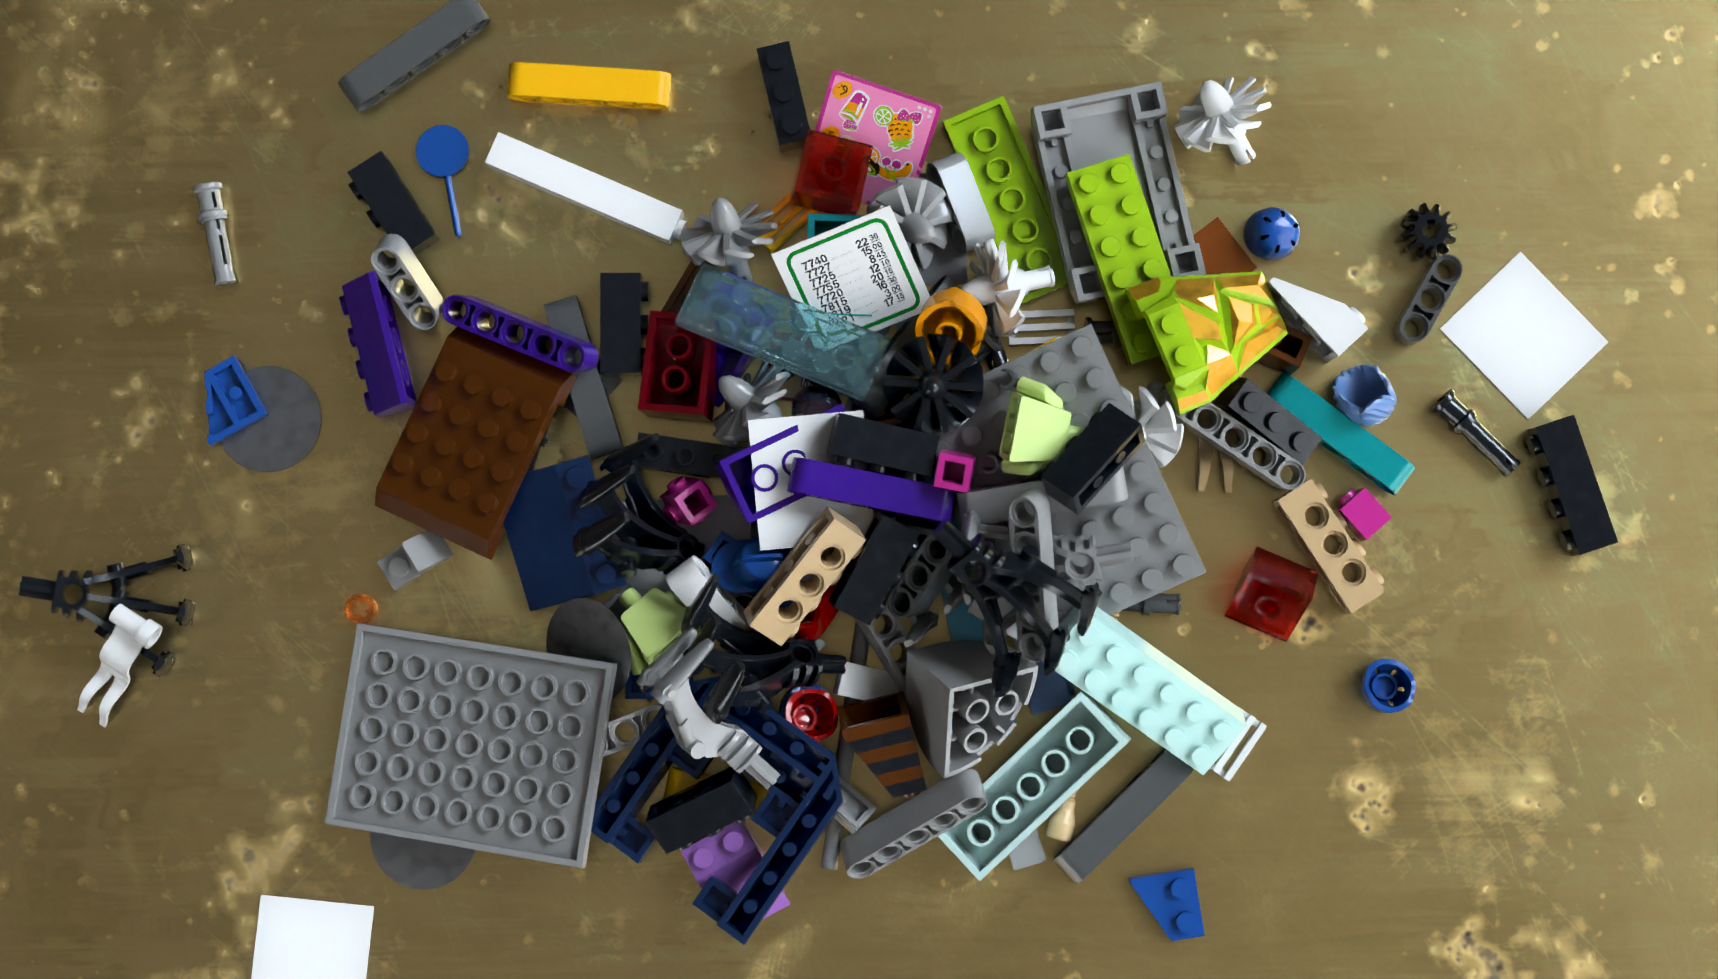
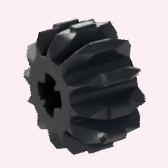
M1426 203L1421 204L1418 211L1412 208L1407 212L1409 219H1404L1400 222V226L1407 231L1401 233L1399 239L1403 241L1409 239L1410 243L1404 249L1406 252H1409L1416 248V259L1423 258L1426 253L1429 260H1434L1437 258L1438 252L1442 255L1449 252L1447 244L1456 242V237L1448 232L1457 229V224H1447L1446 220L1452 214L1448 211L1441 216L1439 214L1441 208L1438 204H1435L1431 210ZM1427 225V230L1432 228L1434 231V235L1429 238V234L1424 236L1422 229Z

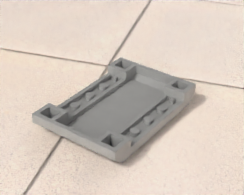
M1161 81L1031 108L1032 133L1069 291L1075 304L1103 299L1105 294L1064 175L1068 172L1126 154L1131 156L1171 276L1206 275L1200 245L1194 241L1165 116L1168 114Z

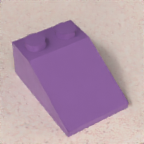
M746 821L741 823L733 822L725 826L718 834L712 837H707L706 835L696 840L689 848L681 850L702 889L709 878L715 875L738 893L764 856ZM784 891L781 892L763 919L791 904Z

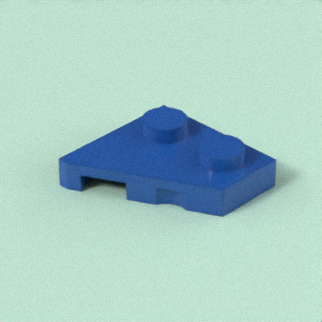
M232 356L204 372L205 389L207 390L206 414L209 421L207 441L210 446L220 443L269 415L236 356Z
M1194 868L1129 877V883L1171 941L1205 936Z

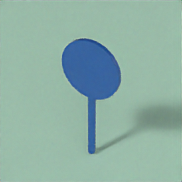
M438 125L428 129L421 135L416 145V157L419 165L425 172L432 176L444 177L454 233L456 237H460L461 229L451 176L459 172L466 164L469 156V146L466 138L458 129L448 125Z

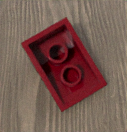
M650 310L638 410L647 417L712 422L716 395V315Z

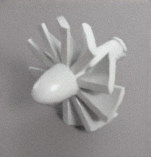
M1251 76L1229 95L1234 81L1233 77L1227 78L1222 85L1213 80L1205 81L1193 106H1183L1180 109L1179 123L1175 124L1174 127L1181 142L1187 149L1193 146L1203 152H1210L1213 143L1227 144L1237 165L1250 163L1251 161L1247 154H1249L1251 159H1254L1256 154L1245 136L1246 129L1257 128L1262 123L1261 121H1245L1243 119L1271 107L1270 102L1253 105L1267 92L1265 87L1263 86L1245 94L1256 81V78Z
M988 239L984 241L985 250L979 243L974 245L981 269L973 261H970L969 264L970 269L978 278L964 284L961 289L973 295L983 305L988 318L987 325L991 327L993 336L1018 333L1017 327L1025 320L1024 314L1019 309L1023 298L1028 294V291L1053 287L1055 285V275L1050 266L1024 272V270L1017 268L1018 263L1016 259L1012 261L1011 268L1008 270L1006 242L1000 241L999 249L997 250L994 239Z
M1151 382L1147 389L1140 386V399L1134 402L1132 393L1121 386L1136 421L1142 425L1144 438L1159 468L1166 466L1182 446L1184 426L1183 423L1176 424L1174 411L1168 401L1161 407L1158 405L1159 393L1164 385L1159 382Z

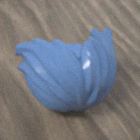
M1356 365L1354 368L1342 371L1341 375L1335 378L1332 390L1335 392L1333 399L1337 401L1336 407L1353 422L1369 427L1374 424L1379 425L1388 419L1395 409L1397 402L1396 394L1384 373L1381 374L1378 365Z

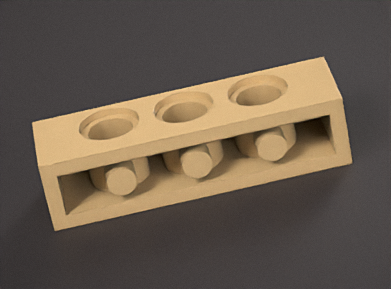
M1312 479L1305 480L1299 488L1288 491L1272 503L1344 613L1352 614L1386 592L1381 585L1384 583V579L1380 572L1374 566L1369 567L1362 557L1366 552L1356 538L1351 539L1344 528L1347 527V523L1338 510L1332 511L1326 502L1329 496L1324 487L1318 481L1314 483ZM1309 507L1315 508L1320 514V521L1316 526L1308 524L1305 519V512ZM1328 535L1335 537L1339 544L1338 550L1334 554H1330L1324 549V540ZM1348 563L1352 564L1357 570V576L1353 582L1346 581L1342 575L1343 567Z
M827 506L743 611L749 626L780 646L788 638H792L799 630L800 622L808 612H812L818 607L821 596L828 587L838 582L843 569L849 561L855 559L861 553L866 539L860 528ZM829 547L835 548L831 554L821 555L825 549ZM814 574L809 581L800 582L803 576ZM793 601L788 607L779 608L783 602Z

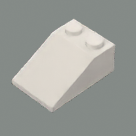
M1274 277L1267 283L1280 315L1293 329L1313 337L1309 346L1325 363L1340 356L1368 330L1364 324L1366 321L1364 316L1353 306L1349 308L1342 302Z

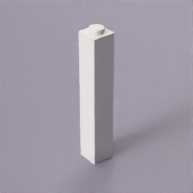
M500 132L497 133L485 161L487 166L494 171L671 246L675 238L680 240L682 230L685 229L687 221L683 220L684 213L681 209Z

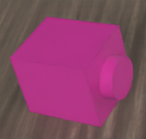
M943 449L939 453L933 486L968 493L972 486L977 455Z
M1365 487L1357 491L1351 488L1337 500L1340 506L1336 510L1340 512L1347 523V527L1360 541L1368 540L1392 518Z

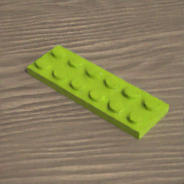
M1004 95L944 120L942 125L954 152L963 154L969 164L994 228V241L997 250L999 249L1000 241L1006 242L1008 270H1010L1012 261L1015 259L1018 263L1017 268L1024 270V272L1045 266H1050L1053 269L1055 285L1053 287L1028 291L1021 305L1067 286L1068 283L1048 197Z
M1130 154L1066 173L1064 177L1128 365L1132 366L1160 357L1161 355L1146 320L1138 322L1125 290L1156 277H1171Z

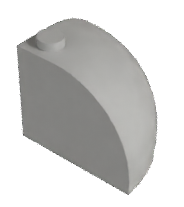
M948 641L907 651L906 701L911 725L923 754L943 778L956 775L982 760L980 757L982 753L994 743L999 746L1017 725L1013 720L1022 705H1028L1032 696L1038 673V665L1036 663L1028 662L1022 657V663H1020V668L1010 691L1005 696L995 698L992 694V675L994 670L993 661H995L996 655H992L987 650L983 641ZM1008 648L1009 652L1016 651L1014 649Z

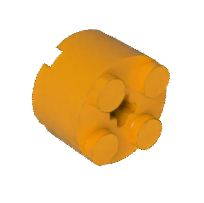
M950 287L936 292L924 303L916 321L915 336H924L931 362L934 364L935 361L927 334H942L955 339L945 363L948 365L958 339L965 343L974 355L977 354L986 332L988 318L978 299L958 287Z

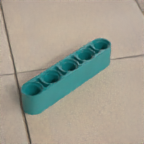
M1282 372L1267 392L1269 396L1322 437L1319 444L1389 494L1396 496L1414 471V465L1359 424L1353 422L1349 417L1292 376Z

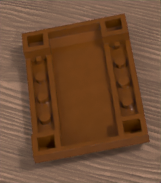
M456 327L447 336L376 487L375 506L492 560L506 530L501 527L557 406H564L577 376L465 329Z

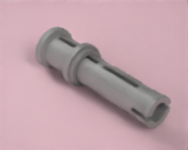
M221 182L203 183L192 187L193 193L197 194L200 213L197 217L200 223L205 226L215 285H226L236 282L224 222L229 215L228 211L223 207L220 191L223 189V184Z

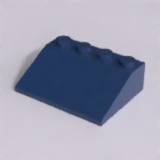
M588 454L527 472L503 522L530 611L565 603L575 598L596 595L627 585L626 577L620 576L619 567L607 560L605 555L598 550L591 555H584L580 558L575 555L573 550V537L579 529L607 517L599 505L596 507L584 506L580 508L578 504L580 493L586 488L587 483L592 480L596 481Z

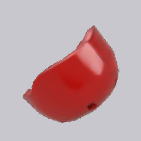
M809 688L797 691L788 698L783 707L782 716L816 741L828 738L837 728L838 709L833 697L824 690Z

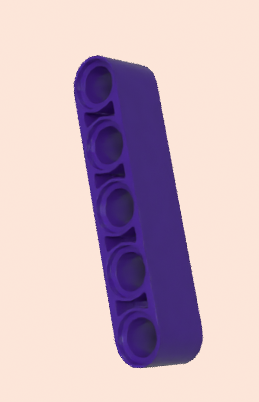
M451 295L443 303V317L450 324L565 371L587 372L595 368L598 363V350L590 342L478 297ZM463 303L466 307V313L464 317H462L460 312ZM491 315H493L495 320L492 329L489 326V318ZM519 326H521L523 329V337L521 340H519L517 337V330ZM549 337L552 340L550 352L546 350V341ZM577 349L580 350L582 356L579 364L576 363L574 358Z
M798 457L793 458L787 492L864 508L867 506V508L938 523H941L943 520L951 521L956 494L954 490L934 487L933 484Z

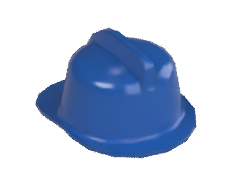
M759 538L732 541L726 543L716 552L712 560V574L716 573L719 576L718 585L729 592H757L761 590L790 551L788 548L760 551Z

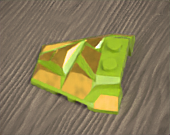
M1262 271L1156 277L1125 290L1138 322L1146 320L1171 379L1165 386L1178 416L1210 403L1288 334Z

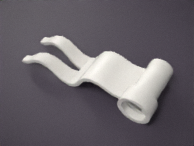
M121 603L113 609L109 616V621L116 624L100 651V668L83 689L77 710L84 713L94 694L112 676H115L99 707V724L104 728L108 723V715L111 708L130 683L129 670L143 647L149 649L155 644L163 630V627L152 619L145 620Z

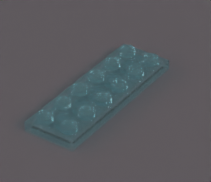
M703 262L675 320L676 326L863 402L890 343L889 337Z

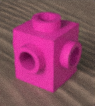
M677 477L666 486L668 490L660 495L665 504L663 507L665 514L672 521L679 524L695 526L704 521L708 514L718 507L711 496L712 492L708 485L698 478Z

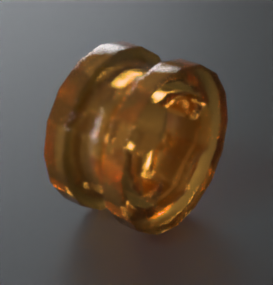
M366 594L352 595L345 603V615L353 623H368L377 614L376 601ZM357 600L360 603H368L369 610H365L368 614L364 618L362 615H354L353 608H357L354 605Z

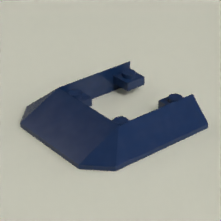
M721 676L689 682L693 697L702 711L705 697L711 692ZM663 705L596 801L591 832L605 843L612 844L638 864L642 863L657 840L647 825L636 818V816L669 770V767L674 763L693 778L700 779L714 758L703 756L700 759H694L677 744L675 735L666 719V711ZM736 706L730 707L729 715L722 722L737 724L763 748L759 755L780 774L777 782L768 788L769 793L751 817L752 821L772 834L776 839L739 893L721 879L712 875L692 904L715 920L717 926L743 945H746L843 804L836 756L832 751L771 708L760 714L755 707L740 708ZM745 770L743 771L744 773H746L747 775H749L751 778H753L747 771H745Z

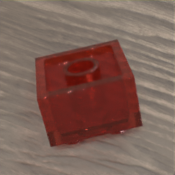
M808 129L795 173L789 204L827 214L856 215L861 204L873 146Z
M1256 546L1242 571L1225 612V617L1287 642L1313 599L1319 572Z

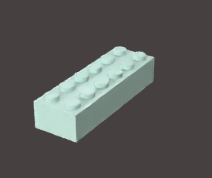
M1073 607L1059 624L1062 627L1069 626L1070 640L1066 643L1059 665L1054 671L1202 775L1210 769L1247 726L1239 707L1099 607H1096L1090 627L1084 636H1080L1077 630L1078 609L1076 607Z
M1082 690L982 784L987 800L986 807L938 837L969 871L981 881L1131 740V737L1093 697Z

